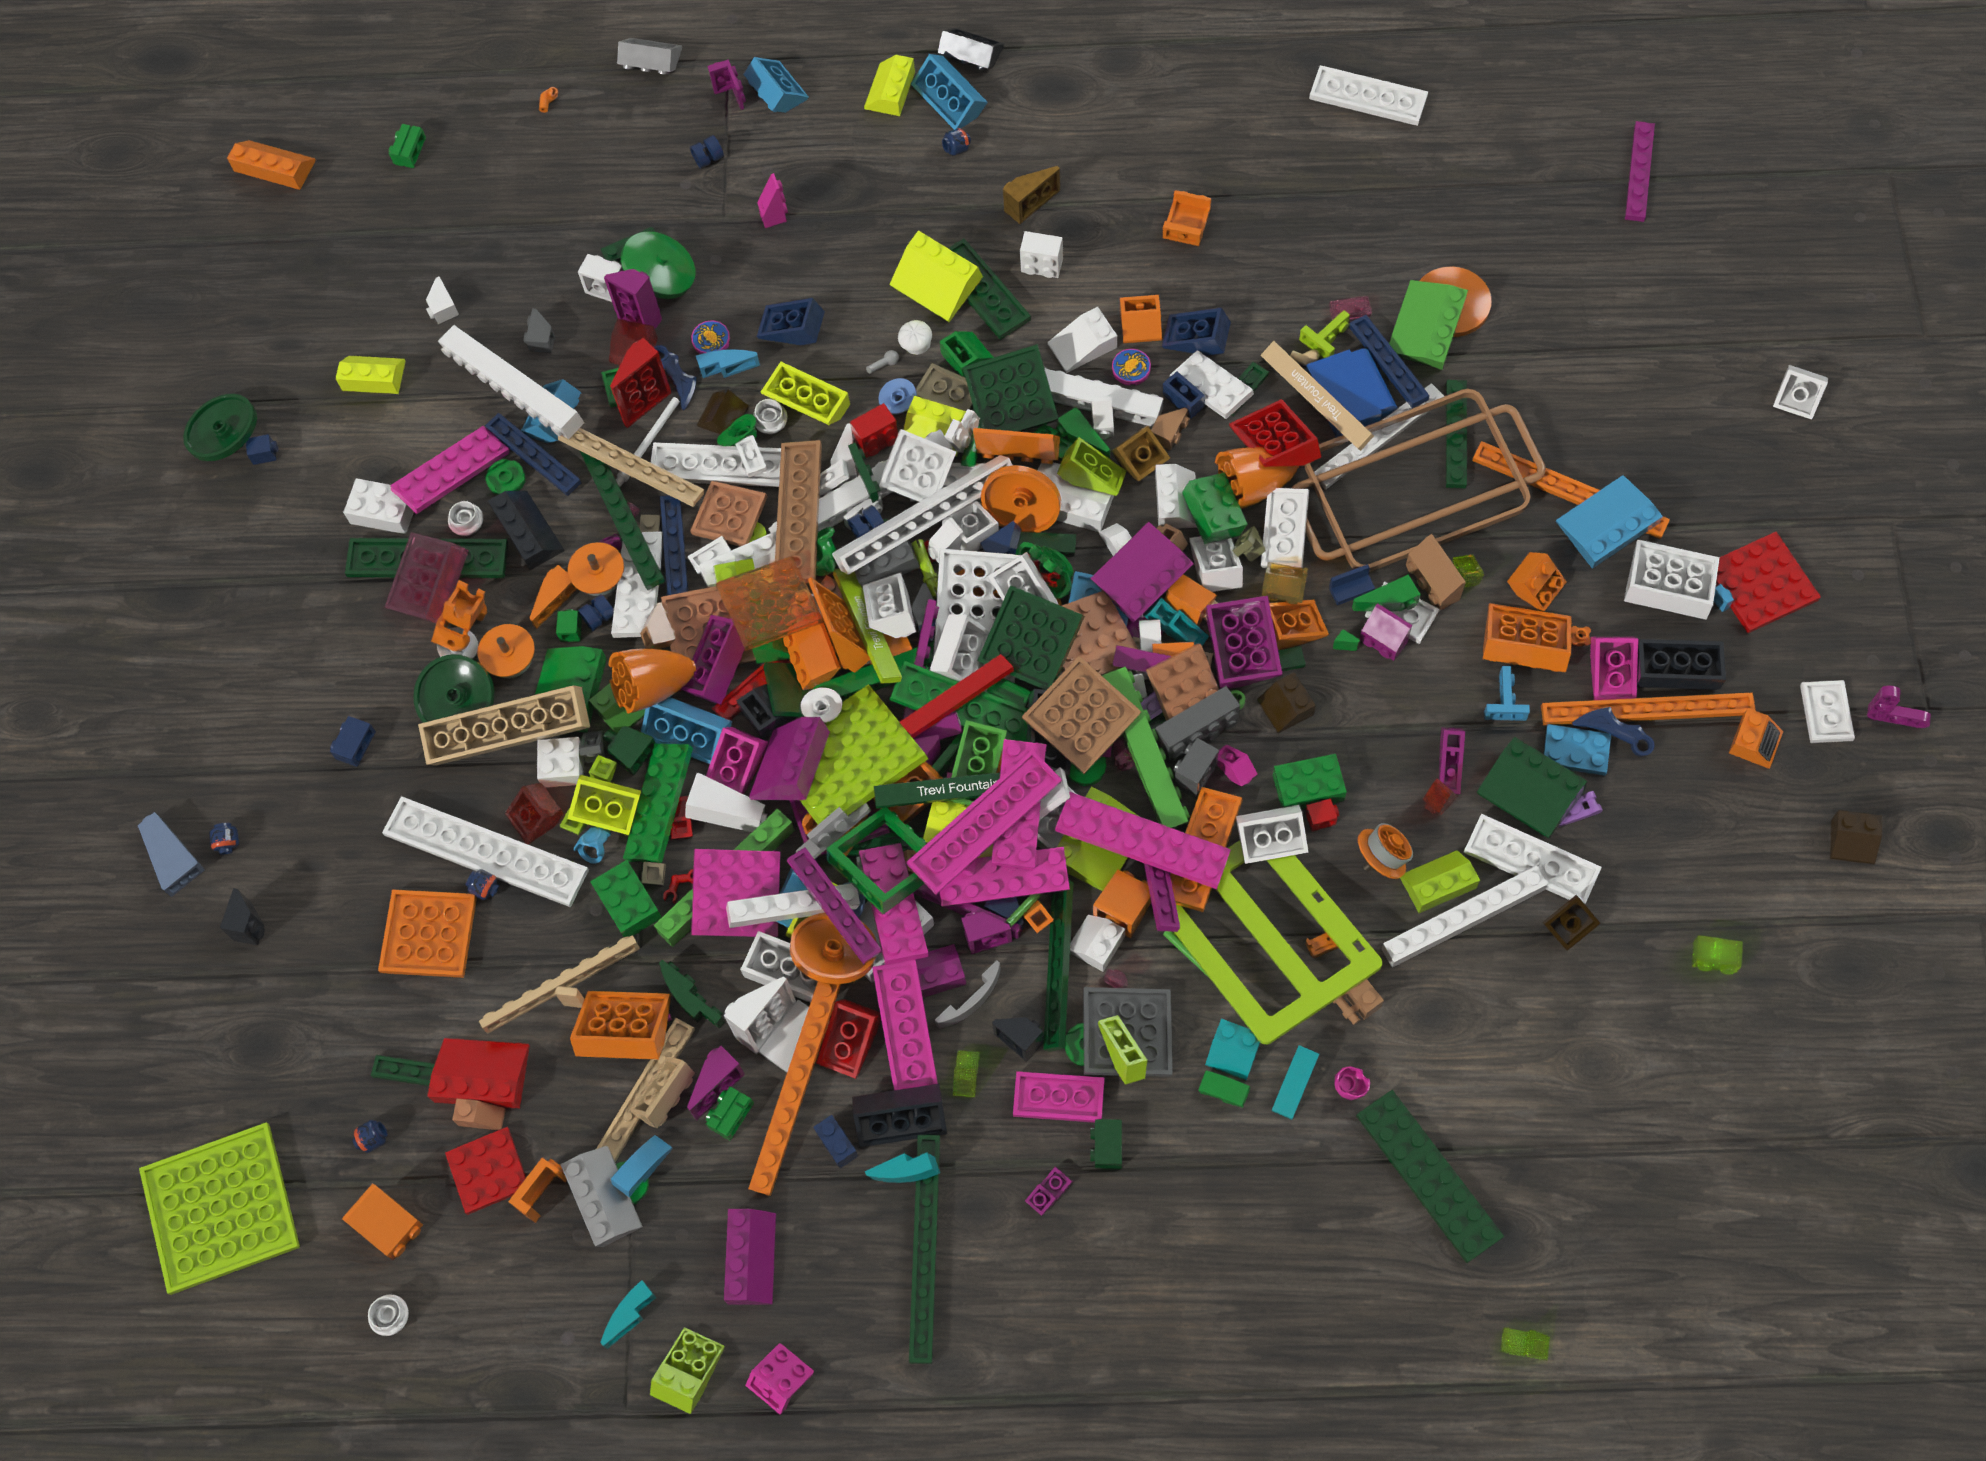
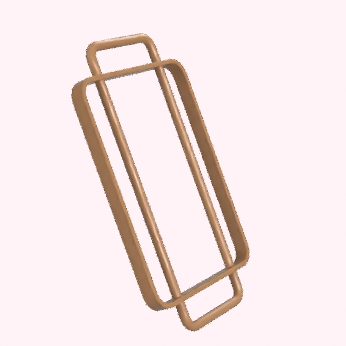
M1472 389L1460 390L1368 425L1365 428L1372 433L1466 397L1475 400L1482 413L1316 476L1310 463L1304 465L1309 478L1296 483L1291 489H1305L1313 486L1341 548L1334 551L1324 552L1307 518L1305 533L1314 553L1320 559L1327 561L1345 555L1352 569H1356L1364 565L1356 562L1351 552L1518 488L1524 498V503L1521 506L1436 538V540L1441 545L1524 512L1530 501V493L1526 485L1540 480L1544 476L1546 468L1518 410L1512 405L1507 404L1488 409L1484 398L1479 392ZM1505 412L1511 414L1537 466L1535 474L1522 478L1493 416ZM1486 420L1515 479L1514 482L1347 545L1320 487V482ZM1342 435L1319 444L1320 452L1349 442V440ZM1417 546L1368 564L1370 567L1369 572L1407 558L1408 554Z

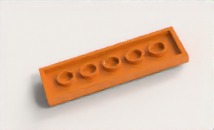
M1201 787L1185 833L1227 847L1236 816L1242 804V797ZM1171 873L1170 878L1176 905L1204 912L1212 887Z

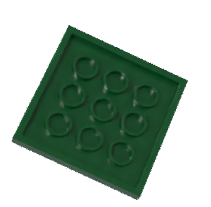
M1038 344L962 367L974 411L980 418V428L1022 432L1055 422L1059 419Z
M1010 585L977 661L987 664L1002 654L1014 668V671L1009 675L1047 690L1058 679L1085 616Z

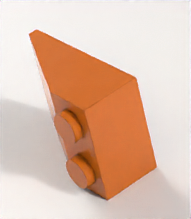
M1314 600L1269 603L1278 650L1292 648L1329 635Z

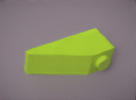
M1116 1015L1099 1020L1098 1025L1110 1057L1124 1084L1145 1079L1147 1059L1120 1017Z

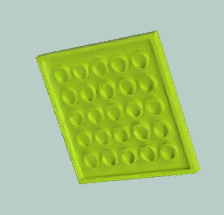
M869 684L842 702V710L834 720L824 723L830 733L807 799L800 801L817 825H819L839 807L847 815L851 814L875 797L874 786L894 784L928 760L923 750L900 725L897 718Z
M267 1122L139 1168L165 1286L169 1295L300 1248L270 1125Z

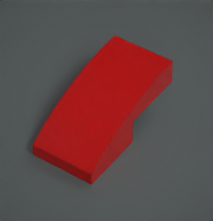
M682 796L679 799L671 828L672 839L693 837L692 819L685 818L686 802L689 796Z

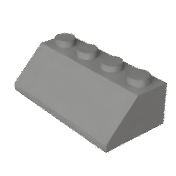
M608 1146L580 1154L560 1164L596 1247H605L643 1227L631 1198L612 1185L611 1178L618 1171V1168Z

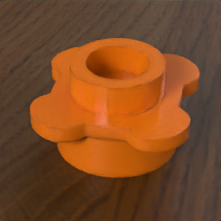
M1573 626L1571 628V643L1573 645L1588 646L1591 644L1589 636L1591 629L1589 627L1578 628Z

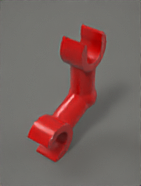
M1039 560L1033 561L1040 572L1039 565L1041 562ZM1040 572L1044 581L1049 586L1057 587V582L1051 579H1060L1058 573L1046 574Z
M693 869L687 874H675L671 877L669 889L663 894L664 901L667 900L668 895L672 894L674 895L673 903L677 902L678 896L676 892L679 883L690 882L693 884V879H691Z

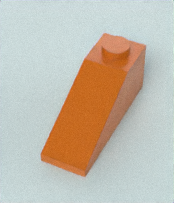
M559 565L551 569L544 578L530 615V620L536 629L577 590L571 583L568 572Z

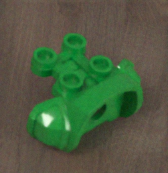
M1023 542L1018 547L1015 555H1022L1027 552L1030 554L1032 561L1039 560L1041 562L1039 565L1040 572L1045 568L1051 573H1058L1060 579H1051L1057 582V587H1051L1047 582L1046 584L1055 599H1061L1068 595L1072 589L1071 580L1074 571L1067 558L1055 549Z

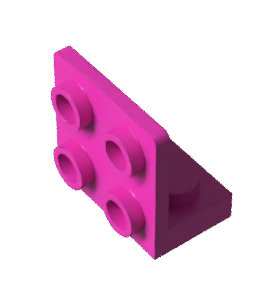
M779 1343L751 1371L745 1386L777 1413L781 1414L786 1409L791 1396L813 1375L814 1371Z

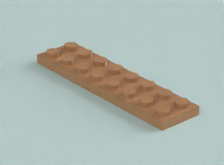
M820 440L781 443L774 566L775 585L809 583L808 579L810 577L814 580L816 578L822 443Z

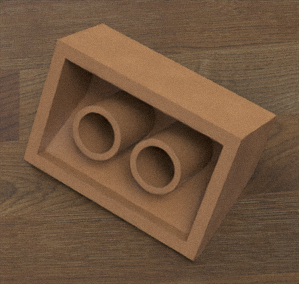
M1431 534L1408 554L1406 567L1417 578L1419 587L1427 592L1430 603L1433 606L1436 605L1440 611L1460 600L1466 582Z

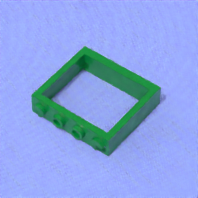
M887 807L877 811L826 848L827 861L882 914H885L925 883L914 872L890 891L884 893L843 853L885 823L915 852H918L927 844L922 837L919 838L913 832V829L908 824H904L894 811H890Z

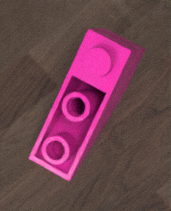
M774 173L771 174L757 202L765 228L787 222L785 214L788 213L785 204L781 181L776 180Z

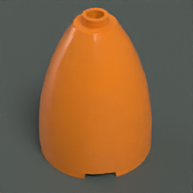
M1261 447L1237 448L1219 452L1215 459V463L1218 464V474H1226L1241 509L1263 501L1276 488L1285 486L1296 474L1299 466L1264 467L1259 460V455L1265 460L1273 456L1268 454L1265 448Z
M661 649L619 651L613 653L609 659V667H612L610 685L614 698L619 707H624L628 714L649 708L668 699L684 687L696 671V665L689 657Z

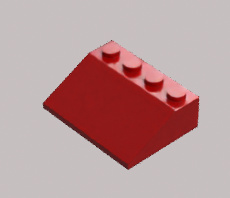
M644 338L633 343L627 350L610 385L626 428L630 427L671 394L658 351Z
M1282 399L1229 423L1230 428L1246 447L1265 448V451L1273 456L1265 460L1259 455V460L1264 467L1304 466L1321 458L1317 437Z
M444 1038L431 1074L428 1097L434 1103L456 1104V1099L481 1101L504 1108L520 1109L530 1045L524 1043Z

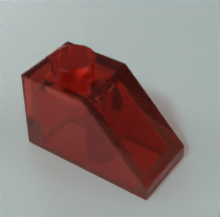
M1437 778L1422 800L1427 803L1424 807L1433 815L1436 812L1442 815L1458 796Z

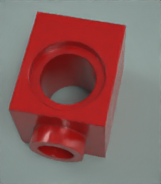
M1331 798L1306 805L1305 815L1311 831L1336 825L1339 810L1336 804H1332Z

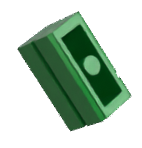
M402 124L400 130L396 131L394 145H391L389 148V156L393 164L404 165L409 168L415 167L426 139L421 127H411L410 125Z
M729 1087L727 1091L723 1090L719 1095V1104L716 1109H711L707 1114L706 1125L710 1130L731 1141L754 1102L748 1096Z

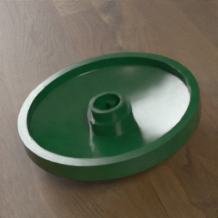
M225 394L207 401L194 412L187 422L183 435L186 449L195 458L202 461H216L235 453L249 440L254 432L257 423V413L254 406L247 398L238 394Z
M445 655L430 662L418 676L414 687V706L418 717L423 723L493 706V682L487 670L476 660L463 655Z

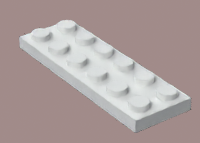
M1320 65L1309 99L1418 126L1428 91Z
M642 532L661 570L663 532ZM622 541L621 556L624 561V572L617 583L611 634L613 638L641 637L640 632L651 610L657 604L659 585L650 590L645 588Z
M1481 814L1464 850L1465 854L1515 876L1538 866L1548 883L1545 888L1546 890L1568 900L1577 895L1584 904H1586L1601 870V866Z

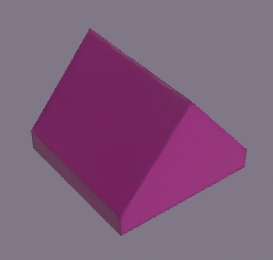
M618 534L599 540V543L609 544L618 551L622 549V543Z

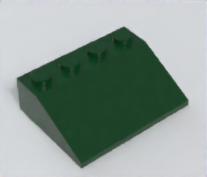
M1514 737L1497 759L1478 789L1477 794L1545 837L1550 838L1584 794L1587 781Z

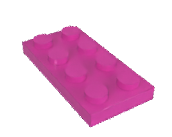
M1016 1071L1013 1117L1095 1123V1119H1102L1104 1078Z

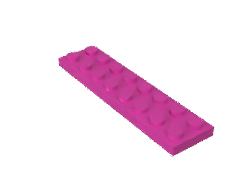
M1032 749L911 857L906 864L937 895L1059 785L1062 779Z
M1069 792L1070 798L1065 802L1055 831L1217 889L1231 849Z

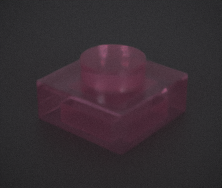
M1108 969L1104 975V982L1115 988H1126L1128 979L1125 978L1126 975L1116 969L1114 971Z

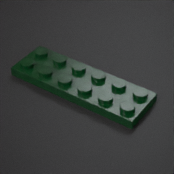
M964 238L948 248L976 265L983 275V278L966 301L1000 340L1031 320V315Z

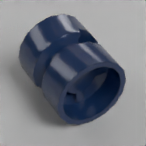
M714 135L704 139L703 144L698 142L690 146L691 154L700 169L710 165L711 160L716 162L724 158L723 150ZM703 149L706 150V153L708 154L707 157H706V155H705Z
M873 505L862 510L861 515L855 514L847 520L856 538L884 523L881 515Z
M602 594L592 599L591 605L586 604L578 610L581 618L592 631L602 626L603 620L609 621L614 615V609Z

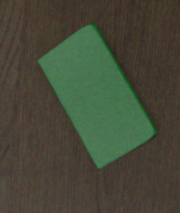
M974 434L971 436L969 446L963 452L961 466H976L978 453Z

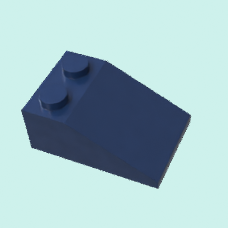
M813 298L766 305L757 338L795 345L816 343L825 311Z
M1222 308L1170 314L1162 347L1188 353H1195L1198 350L1203 355L1222 354L1225 351L1231 321Z

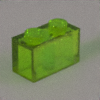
M1698 935L1693 942L1692 967H1698L1701 971L1719 970L1723 974H1734L1742 966L1743 942Z

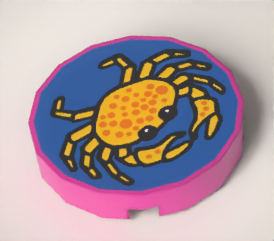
M714 320L699 324L693 330L691 336L693 347L699 354L726 350L730 341L727 327L721 322Z
M1138 349L1122 350L1113 359V375L1124 385L1141 384L1150 375L1151 363L1149 357Z

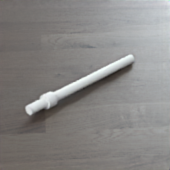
M673 397L634 455L642 457L680 401L677 398ZM622 471L618 472L616 481L619 487L624 482H627L630 475Z

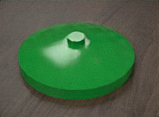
M649 231L637 233L628 239L621 252L623 270L635 269L638 272H645L650 277L654 295L657 298L673 299L680 297L690 289L694 282L696 270L690 254L679 242L667 235Z

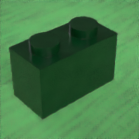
M1095 1119V1126H1091L1090 1139L1095 1140V1148H1090V1162H1095V1168L1122 1169V1120Z

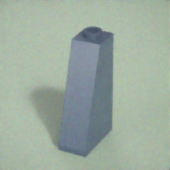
M155 812L146 816L138 825L161 888L170 897L174 896L205 870Z

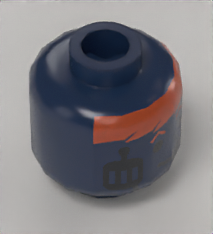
M961 128L946 132L942 139L944 151L952 156L968 151L969 144L971 143L970 135Z
M231 823L216 824L210 830L211 848L219 851V854L233 853L232 849L239 846L238 830Z
M479 869L476 872L472 871L466 882L468 892L482 900H486L490 896L494 897L499 889L497 877L483 869Z
M369 1120L355 1129L353 1144L358 1150L361 1149L366 1153H370L385 1144L386 1137L388 1136L387 1130L380 1121Z

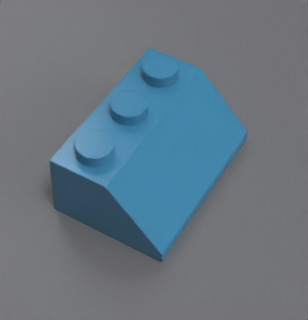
M754 57L743 74L747 78L748 83L756 89L758 96L764 99L768 104V108L773 112H787L809 98L780 61Z
M564 379L543 386L544 389L574 409L578 405V398L581 392ZM530 415L528 416L521 429L525 435L545 443L558 441V435L552 431V427H545L538 420V417L534 419Z

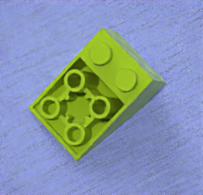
M684 1327L652 1378L650 1395L691 1414L700 1400L725 1346Z

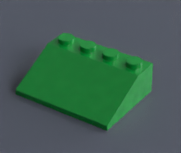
M584 646L547 649L535 695L573 685L582 687L590 723L594 709L589 700L599 691L607 661L603 650ZM589 728L578 730L577 732L586 733Z

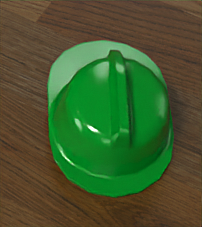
M746 414L737 418L731 426L718 436L717 444L720 446H736L735 444L743 438L753 435L755 439L757 437L756 417L752 414Z

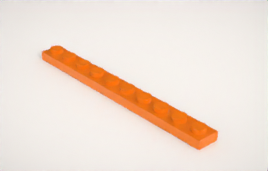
M1481 441L1472 461L1514 478L1501 450ZM1511 454L1522 478L1537 472L1535 463ZM1546 468L1545 474L1540 480L1529 484L1577 505L1600 491ZM1662 517L1660 524L1646 532V534L1661 539L1670 519Z
M1753 693L1542 703L1541 705L1543 725L1572 724L1573 721L1584 714L1606 707H1611L1614 716L1620 722L1743 716L1747 708L1755 710Z
M817 982L748 1188L750 1190L768 1196L772 1194L841 984Z

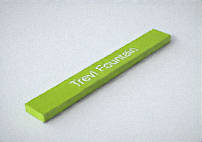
M834 569L833 576L880 682H901L902 675L883 633L869 626L864 591L858 582L855 572L848 575L840 571V569Z

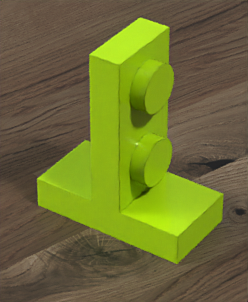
M1343 310L1318 334L1305 325L1300 331L1299 340L1311 350H1317L1322 359L1334 355L1335 348L1330 344L1340 332L1343 333L1348 328L1350 314Z

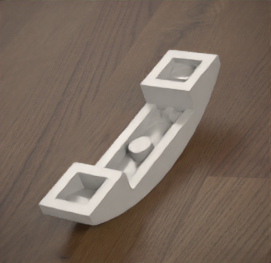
M997 960L982 974V981L985 984L957 1011L950 1005L935 1019L936 1026L939 1029L964 1020L987 1000L1000 975L1001 967Z

